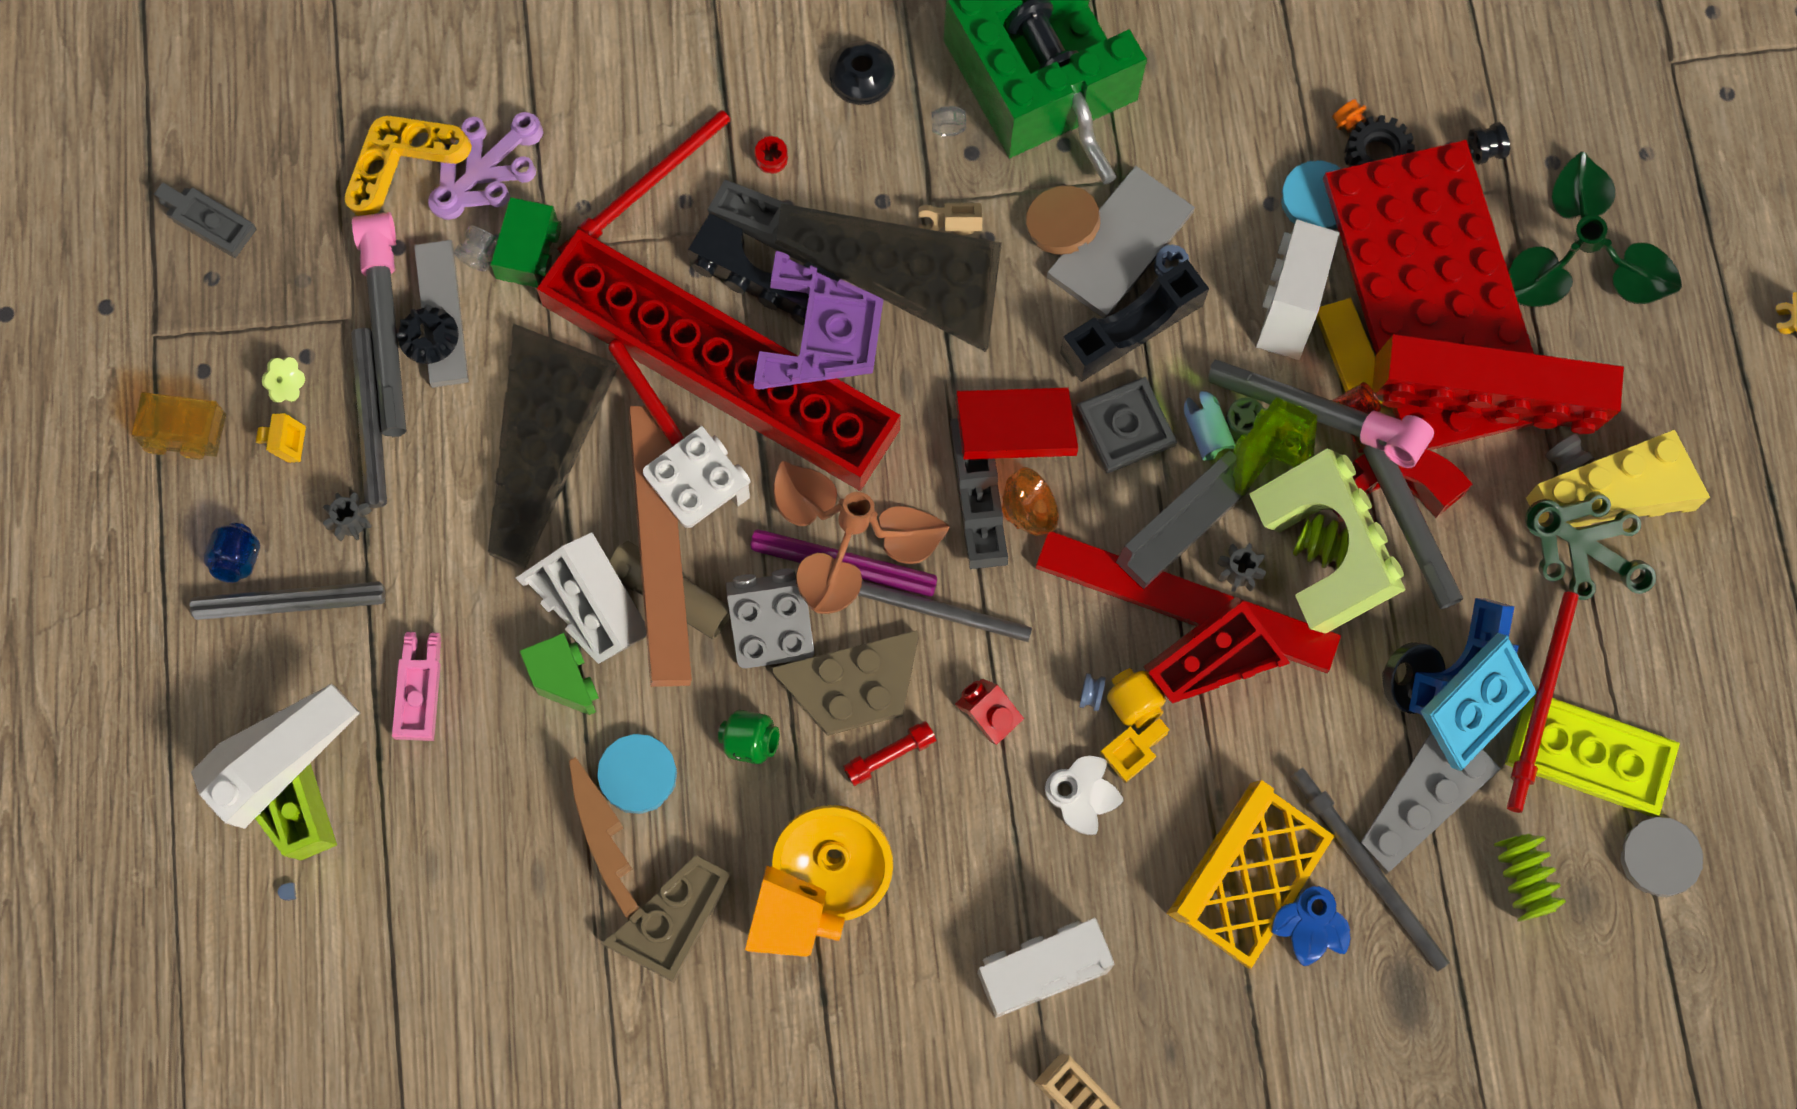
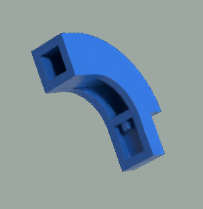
M1475 598L1469 636L1462 655L1450 668L1442 672L1415 673L1409 711L1422 715L1420 711L1497 633L1507 635L1509 638L1515 606L1487 598ZM1512 644L1517 653L1519 645Z

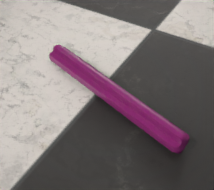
M760 529L754 531L750 542L751 549L755 552L801 563L806 557L815 553H825L834 559L838 553V549ZM846 552L842 562L858 567L864 580L929 597L933 596L937 585V576L935 574Z

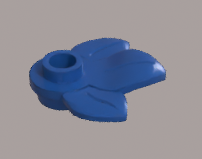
M1311 886L1304 889L1299 894L1296 902L1282 906L1275 914L1272 933L1283 937L1291 936L1293 952L1302 966H1308L1319 960L1326 952L1327 947L1340 954H1345L1349 948L1350 928L1348 922L1336 911L1335 898L1326 888ZM1320 899L1323 903V909L1320 913L1314 914L1311 908L1312 903Z

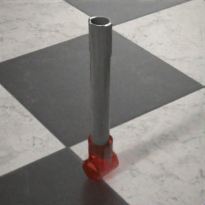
M1365 382L1360 383L1332 400L1368 414L1372 411H1381L1377 395ZM1350 434L1358 453L1365 454L1439 608L1444 609L1461 602L1463 596L1399 466L1392 462L1384 451L1363 444L1360 437Z

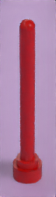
M612 340L608 346L610 353L673 447L685 437L623 343L619 340Z

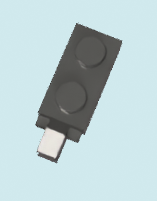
M162 182L154 193L159 199L158 202L169 209L166 215L174 223L235 259L257 230L252 222L193 187L191 189L185 187L182 193Z

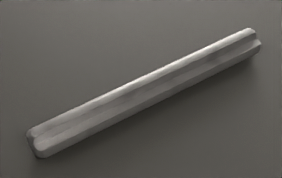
M357 328L352 331L351 336L365 503H368L370 508H380L387 504L372 331L370 328Z
M381 582L202 596L191 599L190 613L194 619L201 620L378 605L385 602L386 595L385 587Z

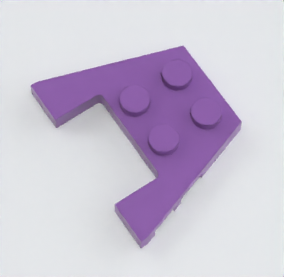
M776 251L770 288L807 293L809 295L799 356L759 351L754 389H766L873 373L884 299L841 279L837 282L818 273L817 268L811 265L810 268H807L790 260L789 255Z

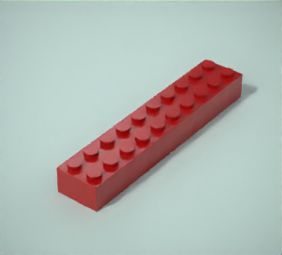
M580 229L577 230L537 287L542 306L607 344L612 340H619L634 360L860 492L900 431V414L837 378L766 389H754L759 351L790 356L798 355Z

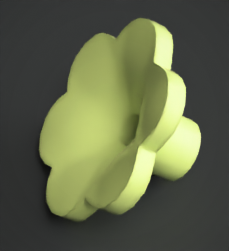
M292 357L271 359L267 364V372L262 376V385L269 390V397L274 402L297 400L300 395L299 388L305 383L304 373L298 370V363Z

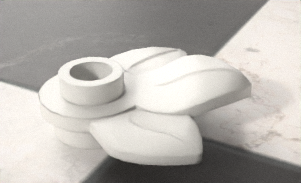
M1096 756L1078 758L1069 769H1060L1053 772L1045 784L1046 797L1052 805L1061 808L1064 822L1071 829L1086 835L1097 834V815L1111 812L1123 802V797L1115 786L1102 779L1106 770L1107 760ZM1061 783H1066L1071 787L1072 793L1068 796H1062L1058 793L1057 786Z

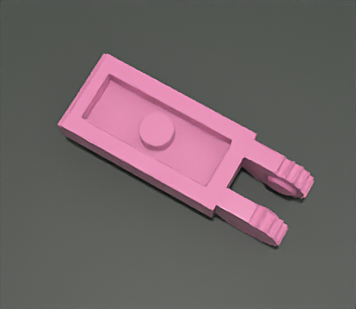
M416 632L405 633L402 659H399L392 728V737L395 740L434 741L441 667L439 663L440 633L429 634L426 660H415L418 645Z

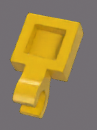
M1160 718L1139 735L1130 726L1102 749L1100 754L1126 784L1156 759V755L1150 748L1168 735L1170 729Z

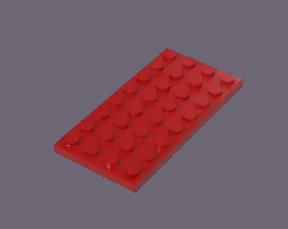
M1467 140L1324 174L1323 182L1376 355L1393 334L1534 354ZM1406 404L1402 408H1393L1396 419L1402 420L1405 416L1412 415L1429 423L1434 430V437L1426 448L1428 450L1443 448L1533 425V422L1521 420L1513 424L1500 423L1495 420L1496 417L1481 415L1479 418H1463L1458 416V412L1443 410L1441 413H1427L1421 411L1420 406Z

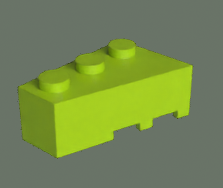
M310 763L255 818L280 853L285 857L297 860H304L337 846Z

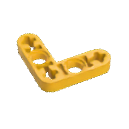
M382 116L376 119L369 128L344 198L346 205L356 216L377 214L383 206L401 156L456 164L465 160L470 154L472 148L470 139L460 127L455 125L395 116ZM393 130L396 135H390L391 131ZM428 133V139L423 145L418 147L412 146L413 139L418 134ZM444 144H449V145H451L450 148H449V150L447 149V147H446ZM377 160L384 161V165L379 172L368 174V169L373 162Z

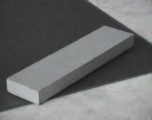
M452 240L414 245L421 308H424L426 304L439 309L442 307L454 318L459 332L458 342L453 352L439 362L427 364L429 383L432 388L469 383L454 245ZM423 324L424 337L428 341L430 340L433 345L436 344L433 339V331L437 328L429 329Z

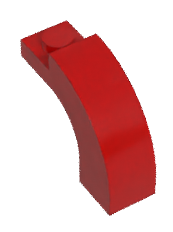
M1425 449L1414 467L1405 468L1399 466L1412 494L1425 505L1435 518L1461 499L1473 485L1456 465L1428 449ZM1365 454L1354 460L1352 464L1356 474L1353 476L1357 487L1361 488L1367 495L1377 489H1381ZM1333 510L1334 513H1335L1338 517H1340V514H1339L1338 512H1336L1335 510Z

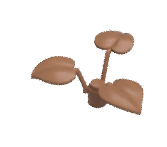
M784 460L778 467L774 481V499L778 511L787 521L798 526H808L817 516L821 520H826L840 512L838 522L845 531L835 559L825 553H815L806 557L797 569V588L809 608L816 613L829 614L841 611L849 606L858 596L862 586L861 571L855 565L843 563L842 561L851 536L863 533L868 528L869 523H871L876 537L884 538L883 548L887 555L905 564H915L927 559L948 533L949 525L929 513L910 507L897 506L888 508L880 514L877 521L878 513L874 511V502L870 496L863 492H852L845 499H840L838 505L835 506L837 489L828 477L815 470L798 467Z

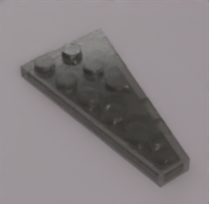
M513 323V339L508 363L509 375L507 392H505L499 445V467L496 472L495 482L497 485L495 503L492 508L488 553L492 557L526 569L618 370V366L613 361Z

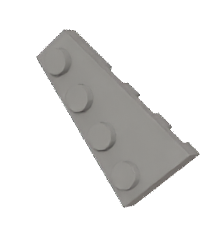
M1431 732L1360 842L1376 865L1385 874H1388L1501 768L1483 749L1462 771L1451 768Z

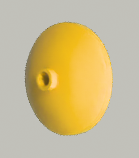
M825 805L802 812L784 827L774 847L772 867L824 889L826 896L822 912L845 917V921L867 913L883 898L892 878L893 854L885 833L870 817L849 807ZM831 849H836L842 855L839 858H831L827 852Z

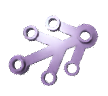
M528 112L517 114L512 121L511 131L483 157V139L487 134L484 123L478 117L466 119L462 124V131L470 139L472 145L471 152L466 158V173L456 181V164L440 162V186L431 192L428 199L432 213L442 219L452 220L459 217L465 207L483 205L502 207L508 203L510 194L505 184L501 181L518 180L523 183L531 181L536 175V169L532 160L528 157H519L513 161L512 165H496L519 144L531 146L540 141L543 136V128L539 119L534 114ZM479 127L476 132H470L472 128ZM444 144V145L447 147V149L449 150V148H450L451 145H449V144ZM529 167L527 171L519 172L521 168ZM492 182L486 187L485 191H470L478 183ZM502 192L499 197H492L494 193Z

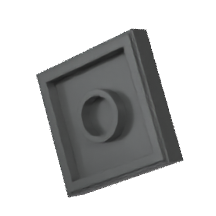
M1146 376L1080 402L1076 406L1107 474L1173 448L1177 444Z

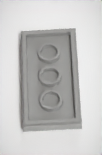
M1135 166L1099 209L1100 228L1095 238L1088 245L1085 243L1079 246L1078 251L1071 254H1062L1047 272V278L1099 316L1106 318L1111 315L1155 261L1160 249L1168 245L1194 213L1195 207Z

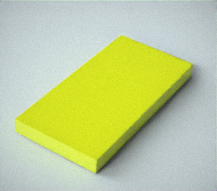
M1537 693L1520 710L1504 763L1507 766L1513 767L1514 762L1520 759ZM1552 698L1535 766L1538 767L1536 776L1642 814L1658 817L1660 816L1680 743Z

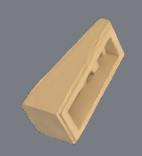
M1060 1054L1034 1082L1060 1109H1077L1090 1094L1095 1099L1086 1109H1100L1102 1106L1106 1109H1120L1070 1055ZM1068 1071L1070 1075L1056 1088L1054 1084ZM1079 1082L1082 1088L1068 1101L1065 1096Z

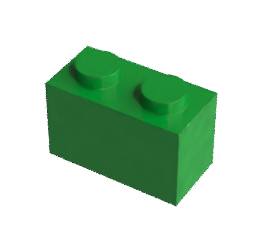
M510 197L491 261V267L496 279L535 288L539 286L542 277L546 276L551 269L552 255L549 252L552 242L557 243L561 233V221L557 220L554 206Z

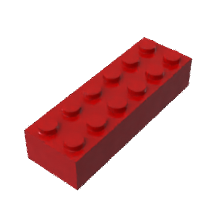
M1393 334L1375 356L1371 400L1382 401V405L1390 408H1402L1406 404L1420 406V410L1427 413H1441L1443 410L1458 412V416L1463 418H1479L1481 415L1496 417L1495 420L1500 423L1513 424L1521 420L1533 422L1535 427L1542 429L1564 426L1571 427V431L1574 433L1592 434L1621 411L1624 366Z

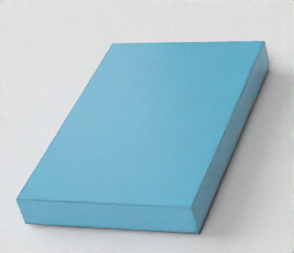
M1497 633L1420 712L1451 768L1462 771L1537 692L1508 636Z

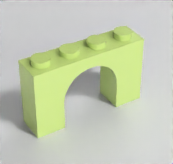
M1328 448L1249 494L1263 526L1279 533L1322 510H1335L1346 523L1349 533V546L1346 557L1340 567L1328 577L1295 594L1309 628L1325 634L1406 590L1400 579L1404 577L1403 570L1399 562L1393 556L1390 557L1384 545L1388 542L1387 536L1380 524L1373 521L1368 511L1372 508L1371 502L1367 494L1357 487L1353 479L1356 471L1352 462L1345 454L1341 455Z

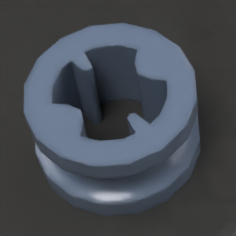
M1167 245L1157 253L1154 270L1156 275L1160 277L1174 268L1173 266L1168 269L1164 267L1165 258L1169 261L1177 259L1179 265L1187 259L1189 261V256L1180 246Z
M1086 673L1079 703L1080 708L1090 705L1093 707V711H1099L1106 677L1101 676L1099 679H1093L1091 674Z

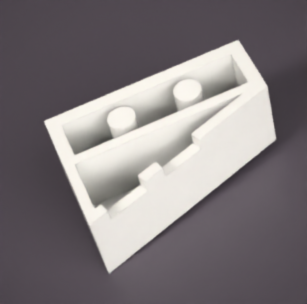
M1297 219L1292 233L1284 232L1278 254L1284 255L1283 260L1276 259L1270 280L1275 281L1276 284L1275 287L1269 285L1262 307L1268 308L1256 346L1257 348L1300 360L1319 311L1339 232Z
M592 532L560 547L516 577L523 586L529 584L543 598L540 604L548 612L554 610L568 624L565 630L598 664L646 637V626L642 616Z
M1096 918L1082 924L1080 921L1066 925L1057 930L1059 934L1045 940L1043 936L1028 940L1020 945L1022 950L1008 956L1005 951H1001L984 958L985 966L980 967L977 973L995 1018L1107 974L1115 963Z

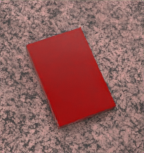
M1069 387L956 391L955 401L963 460L1077 456L1078 442Z

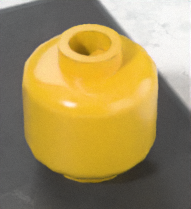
M1128 668L1111 680L1114 686L1108 692L1107 700L1124 725H1135L1137 729H1140L1152 723L1164 713L1162 707L1165 704L1166 697L1147 671L1134 673L1131 668Z

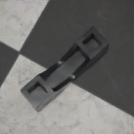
M709 213L688 249L692 268L704 277L711 278L713 275L725 281L727 287L739 294L747 292L757 297L762 305L771 310L779 308L791 314V317L797 323L804 326L809 295L807 293L770 288L772 273L755 267L744 253L743 230ZM807 262L805 265H803L807 268H810L811 265L817 268L818 273L826 277H829L837 282L840 279L842 280L841 277L832 274L810 262Z
M1187 259L1158 277L1139 298L1124 309L1106 318L1097 319L1094 317L1063 336L1060 354L1080 382L1204 306L1209 287Z

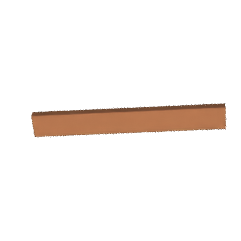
M630 406L628 414L650 687L690 686L692 675L678 519L643 475L644 467L669 450L671 444L646 406Z

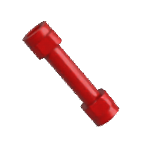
M926 721L910 727L908 729L909 734L864 759L859 755L843 765V769L853 786L862 784L871 779L870 773L915 748L920 752L936 742V737Z

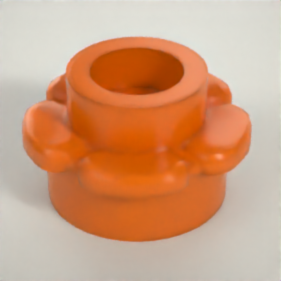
M1356 99L1342 106L1332 116L1333 120L1337 123L1336 129L1342 130L1345 128L1347 132L1354 130L1360 121H1365L1366 118L1363 116V113L1367 109L1366 106H1361Z

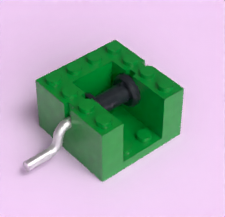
M946 0L944 42L1009 159L1078 128L1082 146L1103 184L1112 182L1116 175L1096 141L1093 132V120L1138 100L1147 58L1131 30L1128 29L1107 39L1089 7V0Z

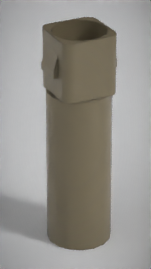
M626 541L616 548L609 562L624 586L643 595L639 547L630 541ZM683 577L687 624L714 640L730 619L729 605Z

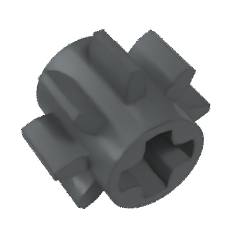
M355 492L351 494L350 498L342 497L339 493H336V500L331 505L323 506L330 518L323 522V525L327 530L335 529V536L339 541H342L345 535L353 536L356 540H359V533L364 528L372 527L365 518V515L369 514L372 510L368 503L359 505L360 498ZM352 512L354 513V516L352 518L345 517L343 521L341 520V517L343 515L350 516Z
M1250 543L1246 548L1237 549L1234 544H1231L1228 549L1230 558L1220 556L1217 562L1220 566L1225 567V570L1218 579L1219 581L1227 579L1232 584V592H1235L1238 587L1246 586L1249 591H1252L1255 587L1253 578L1263 579L1266 571L1258 568L1265 558L1264 554L1256 555L1251 550L1252 544ZM1239 562L1246 564L1245 573L1237 571Z

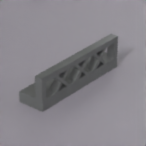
M1231 450L1222 456L1124 546L1116 563L1143 589L1236 505L1250 490V487L1231 470L1238 459Z

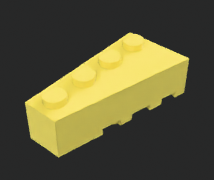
M1674 429L1541 482L1529 493L1526 500L1529 506L1542 499H1550L1560 506L1584 501L1585 497L1594 491L1601 492L1608 497L1611 502V508L1605 516L1594 517L1588 515L1567 521L1573 527H1580L1596 522L1614 520L1618 513L1625 510L1633 512L1638 517L1647 515L1648 517L1661 516L1665 513L1682 511V513L1696 511L1710 496ZM1597 499L1593 502L1592 510H1597L1601 507L1602 499ZM1544 512L1539 517V523H1544L1548 520L1549 512Z

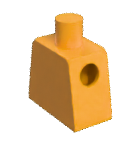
M766 865L745 950L807 957L812 953L816 936L836 941L840 940L845 917L822 912L826 896L824 889Z

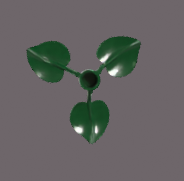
M1585 152L1578 153L1564 166L1556 179L1552 191L1554 209L1561 217L1566 219L1581 217L1576 227L1575 242L1560 261H1558L1555 252L1546 247L1534 246L1527 248L1517 255L1510 267L1509 276L1518 304L1528 307H1545L1562 300L1569 293L1573 284L1571 274L1563 267L1569 263L1578 250L1593 253L1602 247L1606 249L1613 262L1620 266L1613 274V286L1617 294L1627 302L1649 304L1679 292L1682 288V281L1678 269L1668 255L1658 247L1643 242L1633 243L1627 247L1623 259L1618 256L1612 246V241L1606 238L1607 224L1600 217L1614 203L1616 196L1615 185L1608 173L1593 162Z

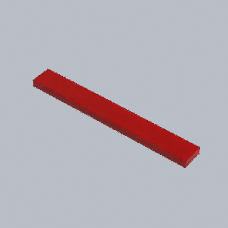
M1050 530L1035 569L1193 626H1198L1235 598L1234 596L1164 571L1143 589L1116 563L1119 555ZM1245 601L1288 660L1328 674L1341 638L1340 634L1331 631L1325 634L1311 630L1306 622Z

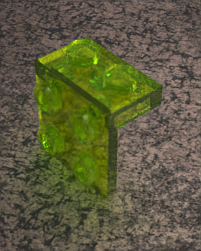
M1276 397L1267 409L1262 408L1255 418L1252 430L1248 435H1241L1234 448V455H1236V466L1233 471L1235 492L1243 496L1272 457L1293 467L1312 458L1315 450L1317 415L1311 413L1303 406H1296L1279 397Z

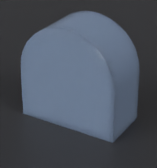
M295 883L281 885L278 889L279 897L285 901L296 900Z

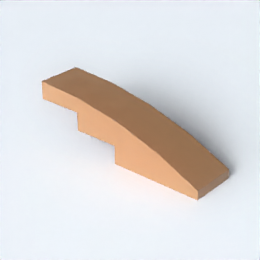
M574 757L569 761L575 803L587 843L605 883L629 920V917L639 909V906L620 878L631 871L632 867L611 838V836L622 830L623 826L578 759Z

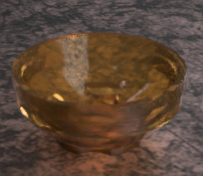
M1028 467L1021 468L1011 474L1006 481L1002 496V511L1007 521L1014 524L1016 529H1021L1035 536L1048 534L1055 530L1059 520L1058 507L1054 495L1045 480L1036 471Z

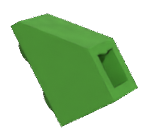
M562 633L520 650L538 695L587 715L596 713L592 701L598 699L599 696L591 677L583 679L578 666L585 662L577 642L569 644L565 634Z

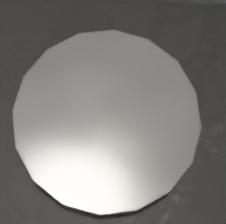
M1654 817L1644 820L1633 827L1626 834L1623 841L1620 862L1625 875L1637 889L1644 893L1667 898L1685 892L1697 881L1703 868V851L1697 837L1686 825L1672 818Z

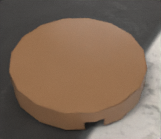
M1071 185L1056 186L1042 192L1032 201L1027 211L1026 226L1030 237L1041 250L1052 254H1071L1078 251L1079 246L1085 243L1088 245L1095 238L1100 228V211L1094 197L1084 189Z

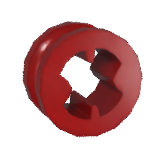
M768 136L759 140L755 147L756 165L761 171L769 174L782 171L788 162V151L784 141L775 136ZM770 149H775L779 158L776 159L773 156V161H768L765 158L764 152L770 153Z

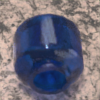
M231 523L217 527L209 538L204 553V564L214 578L227 583L238 582L240 579L247 578L252 574L260 552V542L251 529L244 524Z

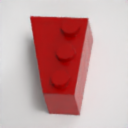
M1236 596L1143 666V668L1153 678L1165 697L1173 704L1220 688L1219 686L1240 679L1244 680L1255 676L1257 673L1291 663L1245 601Z

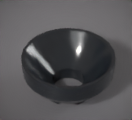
M854 41L841 47L833 56L829 68V79L834 92L844 101L855 105H870L880 101L890 92L894 84L895 70L891 56L880 45L869 41ZM858 56H866L872 61L873 65L869 70L860 72L851 66V62Z
M1411 642L1401 646L1390 656L1382 672V681L1385 697L1392 706L1409 714H1417L1409 711L1415 673H1438L1446 670L1444 659L1440 652L1428 644ZM1405 663V677L1401 682L1396 683V669L1400 664Z

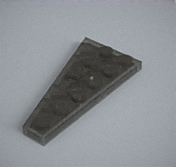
M781 204L775 239L776 245L984 352L988 350L1001 242Z

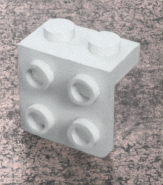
M703 426L650 462L643 469L644 478L682 526L686 528L693 527L730 499L738 507L750 498V478L739 464L735 466L726 456L728 452L722 442L715 435L711 437Z

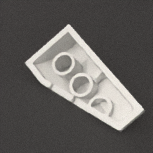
M332 684L220 742L191 771L199 795L224 823L245 829L360 712Z

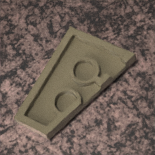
M695 855L660 888V891L631 915L629 920L614 934L612 933L602 943L603 946L674 983L732 877L731 873Z

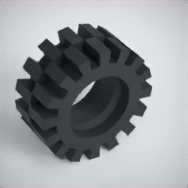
M1379 115L1376 122H1374L1373 116L1368 117L1365 123L1360 121L1356 125L1355 130H1352L1344 151L1346 153L1344 158L1345 164L1350 163L1349 167L1375 161L1366 153V145L1372 141H1380L1390 146L1393 157L1414 152L1415 144H1411L1414 137L1412 133L1405 135L1408 127L1404 123L1399 128L1395 126L1398 119L1391 117L1390 122L1387 123L1385 122V115Z

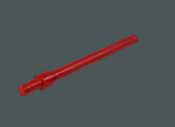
M720 110L593 219L588 217L577 226V229L595 239L602 236V230L728 124L731 120L727 113ZM571 236L566 242H564L560 247L557 248L560 254L563 252V250L565 249V247L570 242L573 236Z
M1566 591L1563 593L1520 759L1515 761L1510 777L1513 780V785L1507 804V809L1512 812H1523L1529 785H1533L1536 779L1538 767L1535 766L1579 599V595L1574 592Z

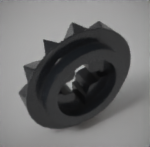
M428 304L418 310L411 309L410 314L405 319H400V328L397 333L398 342L403 353L411 360L423 364L436 363L448 357L455 349L459 337L458 327L454 318L442 307L439 309ZM421 324H424L429 329L437 328L433 331V339L436 344L433 345L425 337L418 339L422 335L420 330Z

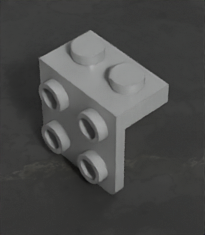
M779 569L772 572V576L756 578V575L753 574L740 575L733 578V582L726 583L737 663L741 668L786 663L813 657L814 645L808 605L797 588V572L794 569Z

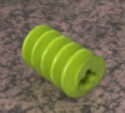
M1318 514L1311 522L1308 516L1294 547L1293 555L1298 556L1304 548L1308 549V562L1311 563L1318 555H1322L1321 567L1325 569L1332 561H1336L1337 570L1344 561L1348 551L1349 533L1347 527L1338 534V522L1336 520H1332L1324 528V516L1322 514Z
M1531 833L1493 844L1494 847L1507 848L1506 851L1498 856V861L1512 864L1503 871V877L1517 879L1507 889L1509 893L1522 895L1512 904L1515 909L1527 911L1517 919L1518 922L1554 913L1557 908L1566 903L1565 898L1552 897L1551 895L1561 887L1560 883L1548 882L1546 880L1556 869L1555 867L1542 866L1541 862L1551 856L1549 851H1538L1536 848L1546 840L1545 836L1532 835Z

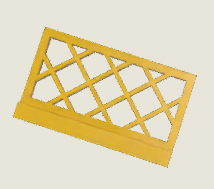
M1263 780L1249 784L1166 913L1177 922L1185 923L1248 969L1253 967L1273 935L1272 924L1275 914L1282 906L1294 902L1335 837L1273 792L1274 788ZM1271 804L1283 812L1285 829L1267 832L1264 814ZM1292 819L1301 824V826L1294 827ZM1258 825L1260 833L1252 834ZM1308 829L1319 837L1320 840L1311 853L1300 855L1295 831ZM1287 833L1292 856L1273 860L1268 836ZM1261 838L1265 861L1246 865L1244 845L1250 839ZM1237 858L1239 866L1231 867ZM1308 858L1302 867L1301 859ZM1293 860L1296 873L1294 882L1290 886L1279 887L1274 864ZM1266 865L1271 889L1252 892L1247 869ZM1240 870L1245 894L1225 898L1223 878L1227 872ZM1216 891L1218 899L1210 900ZM1287 891V893L1281 900L1280 892ZM1272 893L1275 912L1269 919L1258 920L1253 897ZM1246 898L1250 922L1231 926L1226 902ZM1219 903L1224 927L1209 929L1197 919L1205 906ZM1266 924L1265 928L1260 933L1259 925ZM1252 927L1255 943L1247 955L1235 947L1232 930ZM1225 932L1226 940L1216 933Z

